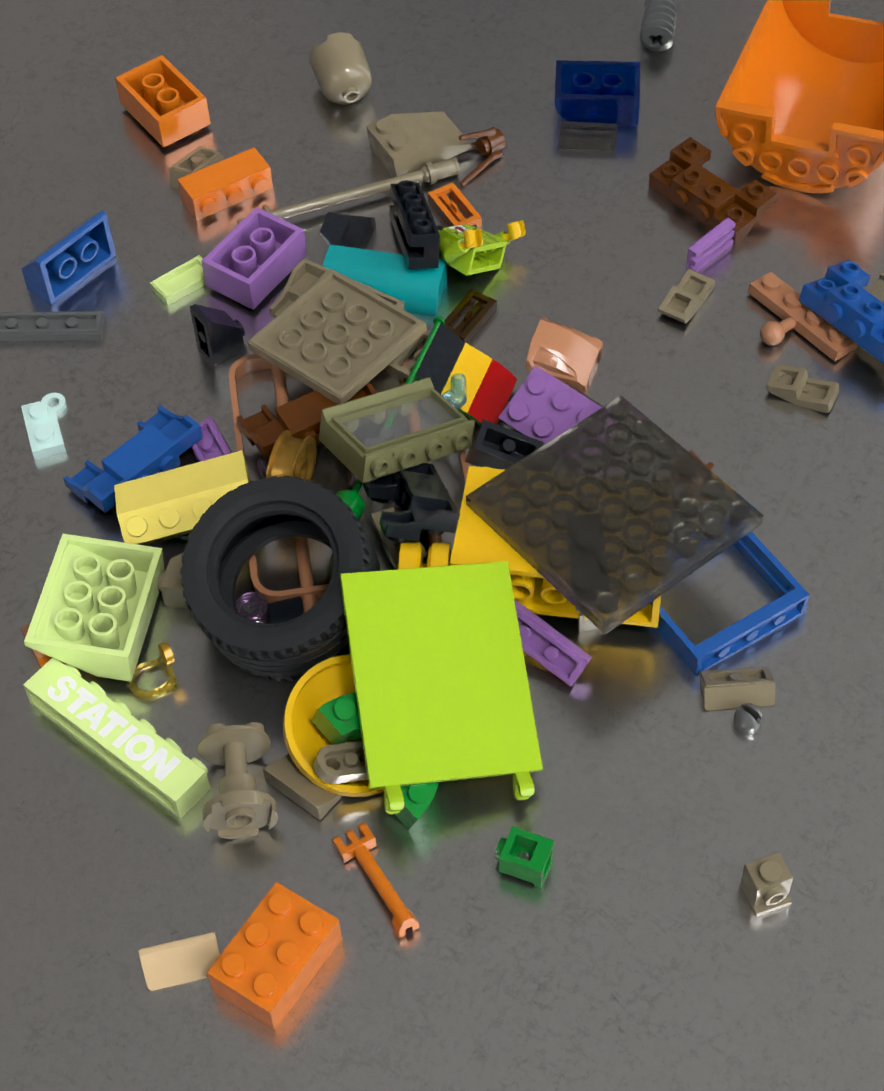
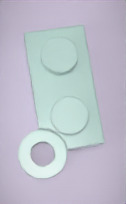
M50 393L44 396L41 402L22 405L21 408L34 459L37 460L66 452L57 415L61 414L66 408L64 396L60 393ZM51 402H59L57 406H48Z

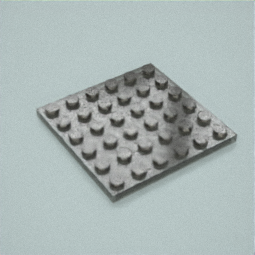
M619 396L466 495V505L605 635L763 523L764 517L760 511L623 396Z

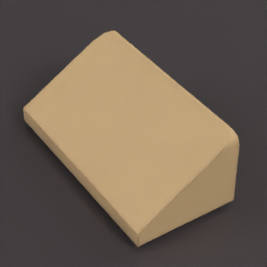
M213 932L138 950L149 991L208 978V970L221 955L216 934Z

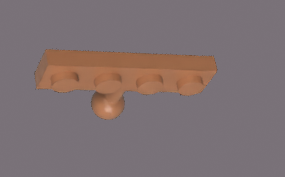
M769 272L749 284L748 293L782 319L780 322H766L761 327L760 337L765 344L770 346L778 345L784 339L785 333L794 329L833 361L839 360L857 348V343L800 302V294L774 273Z

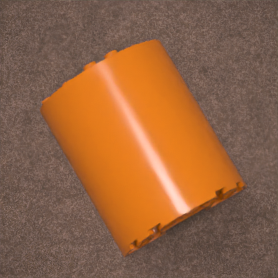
M767 0L715 105V116L722 138L726 137L733 148V155L745 167L751 165L762 173L761 178L780 187L805 193H831L835 188L843 186L851 188L866 180L868 175L876 168H879L884 160V21L878 22L830 13L831 0Z

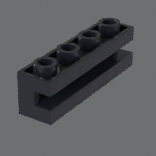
M410 180L390 184V196L394 205H390L389 216L408 269L438 268L440 233L420 184Z

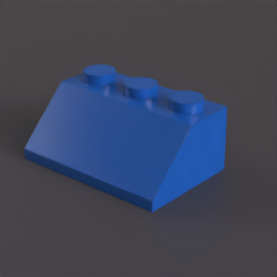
M101 211L88 218L21 268L27 289L52 306L115 258L116 252L107 214Z

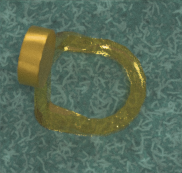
M167 642L158 645L160 657L136 666L132 682L128 681L130 692L135 697L142 700H153L176 690L177 681L171 663L175 662V659ZM164 662L169 681L150 691L138 688L135 684L138 674Z

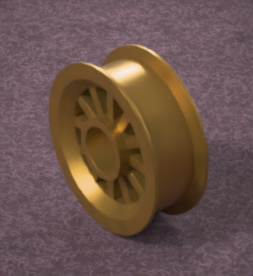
M288 430L283 431L272 449L266 478L290 476L292 478H301L304 481H312L317 453L314 437L308 436L305 439L293 437Z

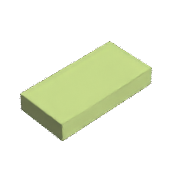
M198 255L150 282L151 290L167 306H170L205 286L201 262L203 258Z

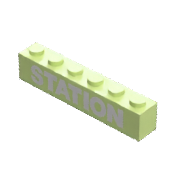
M51 658L23 684L28 699L33 706L178 818L182 819L211 789L207 777L208 770L200 760L195 757L189 759L172 739L166 738L164 740L156 734V730L145 719L137 720L131 715L130 710L124 703L119 700L113 702L96 682L91 681L88 683L74 666L67 663L64 665L59 660Z

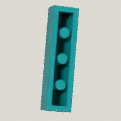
M329 244L323 262V267L333 269L348 278L404 301V310L407 312L437 316L447 284L446 261L439 260L438 268L408 269L402 254Z

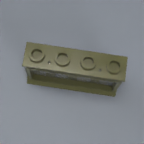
M428 377L322 409L319 440L362 483L471 448L475 421H469L434 389L431 378Z

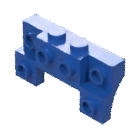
M846 260L828 267L824 278L803 285L799 297L800 302L884 364V303L862 288L867 286L871 275L862 270L857 263Z
M160 405L157 407L158 413L145 423L141 420L137 422L139 433L101 461L103 469L87 460L84 462L86 467L72 478L68 476L63 478L65 486L85 503L91 501L106 513L116 505L114 485L175 469L181 464L179 455L203 438L201 426L188 415H176Z

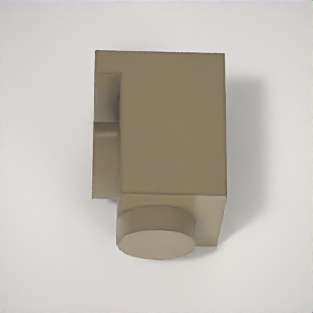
M780 852L744 865L741 887L756 917L789 906L792 903L789 892L793 877Z

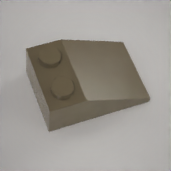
M443 111L390 114L366 126L372 153L392 177L418 171L426 162L431 161L433 164L444 161L472 148L468 140H459V136L463 134Z

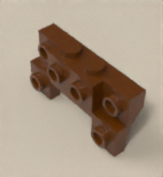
M689 137L670 151V159L650 173L649 187L711 229L727 218L734 221L736 226L732 230L735 233L731 239L734 240L733 244L735 245L748 235L760 216L776 203L777 193L757 180H753L740 191L702 167L703 164L710 160L711 150Z
M368 382L347 402L377 392L371 383ZM312 391L276 407V417L266 405H262L261 412L245 419L240 415L237 417V423L252 446L256 445L266 460L270 458L279 435L285 430L290 431L295 438L305 439L308 436L314 437L316 446L322 443L319 440L322 409L338 404L319 392Z

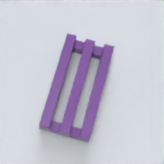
M727 218L688 248L686 270L689 268L696 272L700 271L733 245L734 240L731 238L734 236L735 231L732 229L735 228L736 223Z

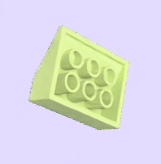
M62 534L24 640L25 646L97 677L132 682L159 594L157 587L160 573L164 571L162 548Z

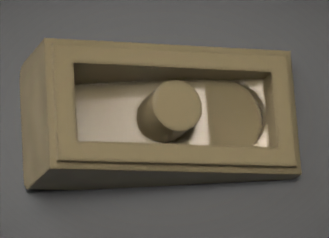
M202 146L197 147L169 168L170 187L179 190L177 179L220 162L223 159V154Z

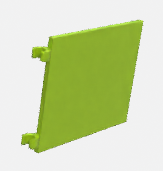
M508 561L340 574L369 789L384 788L385 812L387 814H398L404 808V797L400 786L513 774L515 799H529L535 792L530 772H540L543 770Z

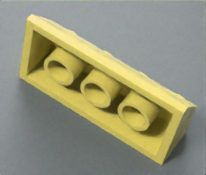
M243 450L114 485L117 517L124 543L146 546L190 534L202 514L220 497L236 489L238 486L251 481Z

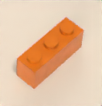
M255 147L177 179L181 200L196 221L273 189L271 168Z

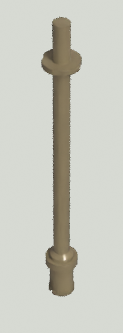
M456 157L433 164L429 161L424 163L418 171L271 211L267 205H262V210L281 219H286L390 190V184H397L404 180H410L415 183L424 181L429 185L436 184L439 179L460 175V167ZM245 218L238 219L237 224H239Z

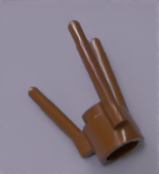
M492 127L484 131L459 136L461 141L479 138L476 142L471 143L472 148L469 150L477 148L480 154L489 156L460 182L461 187L474 179L494 160L503 156L501 150L505 149L506 141L499 129Z

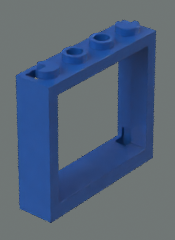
M734 512L718 521L714 519L707 527L696 533L691 532L684 536L680 542L669 548L667 547L664 576L730 541L780 597L696 646L660 606L658 628L656 629L695 676L698 675V672L705 671L806 613L810 594ZM641 589V594L653 606V596L647 590Z

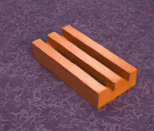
M453 182L428 192V202L449 227L463 224L475 225L476 228L482 226V217ZM447 193L450 194V196L454 199V201L459 205V207L463 210V212L468 216L467 219H466V218L462 215V213L458 210V206H457L453 201H451V200L449 199V197L446 195Z

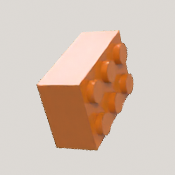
M163 55L115 77L122 106L163 148L211 124L207 98Z
M275 882L208 970L207 975L212 991L276 1031L342 940L339 919L280 883Z

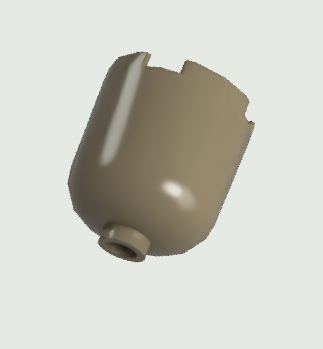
M339 32L326 36L327 41L318 47L317 44L312 47L309 54L310 65L321 91L329 101L338 105L356 103L368 93L372 84L371 71L360 41L355 40L350 33Z

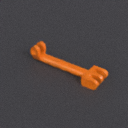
M363 822L357 826L362 836L358 839L354 831L350 829L344 832L349 842L348 845L345 846L339 836L331 840L344 863L356 857L393 914L392 927L400 939L406 935L407 928H410L412 931L420 928L419 922L412 911L406 908L369 850L377 846L376 839L367 824Z

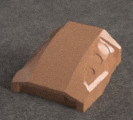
M547 317L540 319L531 340L526 359V370L532 371L536 365L569 387L586 392L591 371L599 352H602L603 342L596 337L588 336L572 327L549 321Z

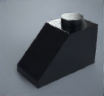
M197 304L190 306L198 350L214 367L245 350L243 340L245 331L237 319L233 320L222 310Z

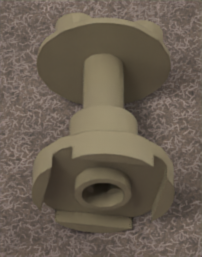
M251 722L245 725L232 726L220 723L212 724L206 728V735L198 743V754L204 760L216 765L225 766L226 776L219 781L220 795L206 802L202 809L205 830L210 832V827L217 830V837L224 839L254 837L259 835V828L268 824L269 830L278 821L276 800L267 793L257 791L256 779L248 774L247 763L261 758L269 751L271 746L270 738L264 732V726L261 723Z

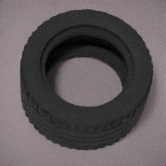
M272 476L271 478L265 477L238 486L236 489L220 497L202 514L200 520L189 534L188 543L184 547V555L181 560L183 566L180 569L182 578L180 581L184 588L182 593L186 599L185 604L190 610L192 618L229 661L235 666L241 667L245 672H251L257 677L263 676L265 679H276V681H282L283 679L294 681L295 679H300L309 669L324 660L341 655H350L339 576L344 573L380 571L381 566L359 520L351 508L338 495L335 496L333 491L330 489L326 490L323 485L319 483L314 484L311 480L304 481L301 478H292L290 476L279 478L278 476ZM288 537L311 538L332 549L334 566L330 583L320 600L307 612L292 620L274 624L257 623L238 615L235 605L236 583L246 562L259 549L273 541Z

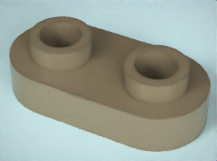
M356 741L324 746L319 750L313 763L315 774L322 781L329 784L368 780L366 766L361 764V762H365L363 742Z

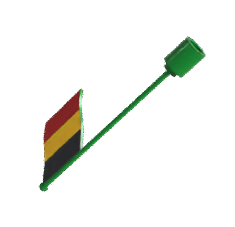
M442 317L434 318V326L405 384L412 383L414 379L419 381L430 377L434 389L459 412L468 416L479 425L483 420L498 424L500 420L498 417L503 412L517 382L516 377L499 362L465 343L445 326V321ZM396 407L392 409L383 429L391 428L397 415ZM357 479L353 490L338 491L335 496L338 495L351 508L360 521L366 505L358 494L363 483Z

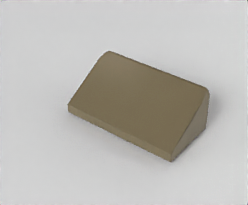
M767 666L698 672L703 705L707 711L737 709L745 703H752L758 707L773 706L775 704V681Z
M289 754L269 764L263 770L265 781L318 820H321L342 797L320 788L306 778L296 767Z

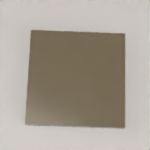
M332 269L248 340L247 345L250 351L339 405L351 399L427 329L426 322Z

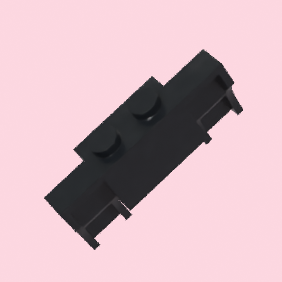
M422 463L380 477L370 483H363L368 498L382 504L394 501L398 512L382 511L379 524L385 537L398 543H405L408 540L419 541L421 533L442 535L444 532H456L460 513L433 464Z

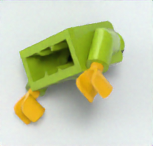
M519 220L507 223L508 233L501 231L495 235L467 224L451 227L438 225L437 228L440 233L439 259L446 261V264L467 276L500 269L506 246L510 243V240L525 236L524 221Z

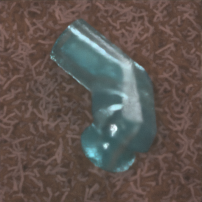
M463 374L452 375L451 389L441 395L457 410L463 407L467 401L466 376Z

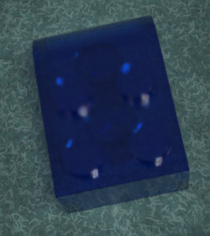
M556 60V111L563 119L575 124L638 126L640 62Z

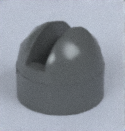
M745 703L737 708L733 724L738 732L752 735L761 729L763 715L757 705Z

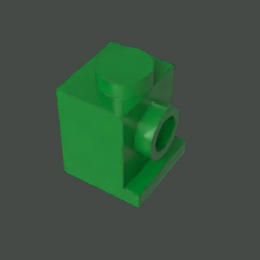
M512 826L507 839L502 837L496 848L495 859L499 860V872L534 883V887L541 889L554 859L555 840Z

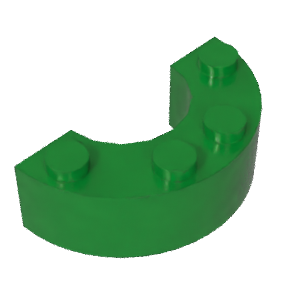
M356 693L334 698L317 709L312 722L332 744L362 740ZM439 782L400 786L405 805L395 815L408 830L430 805Z

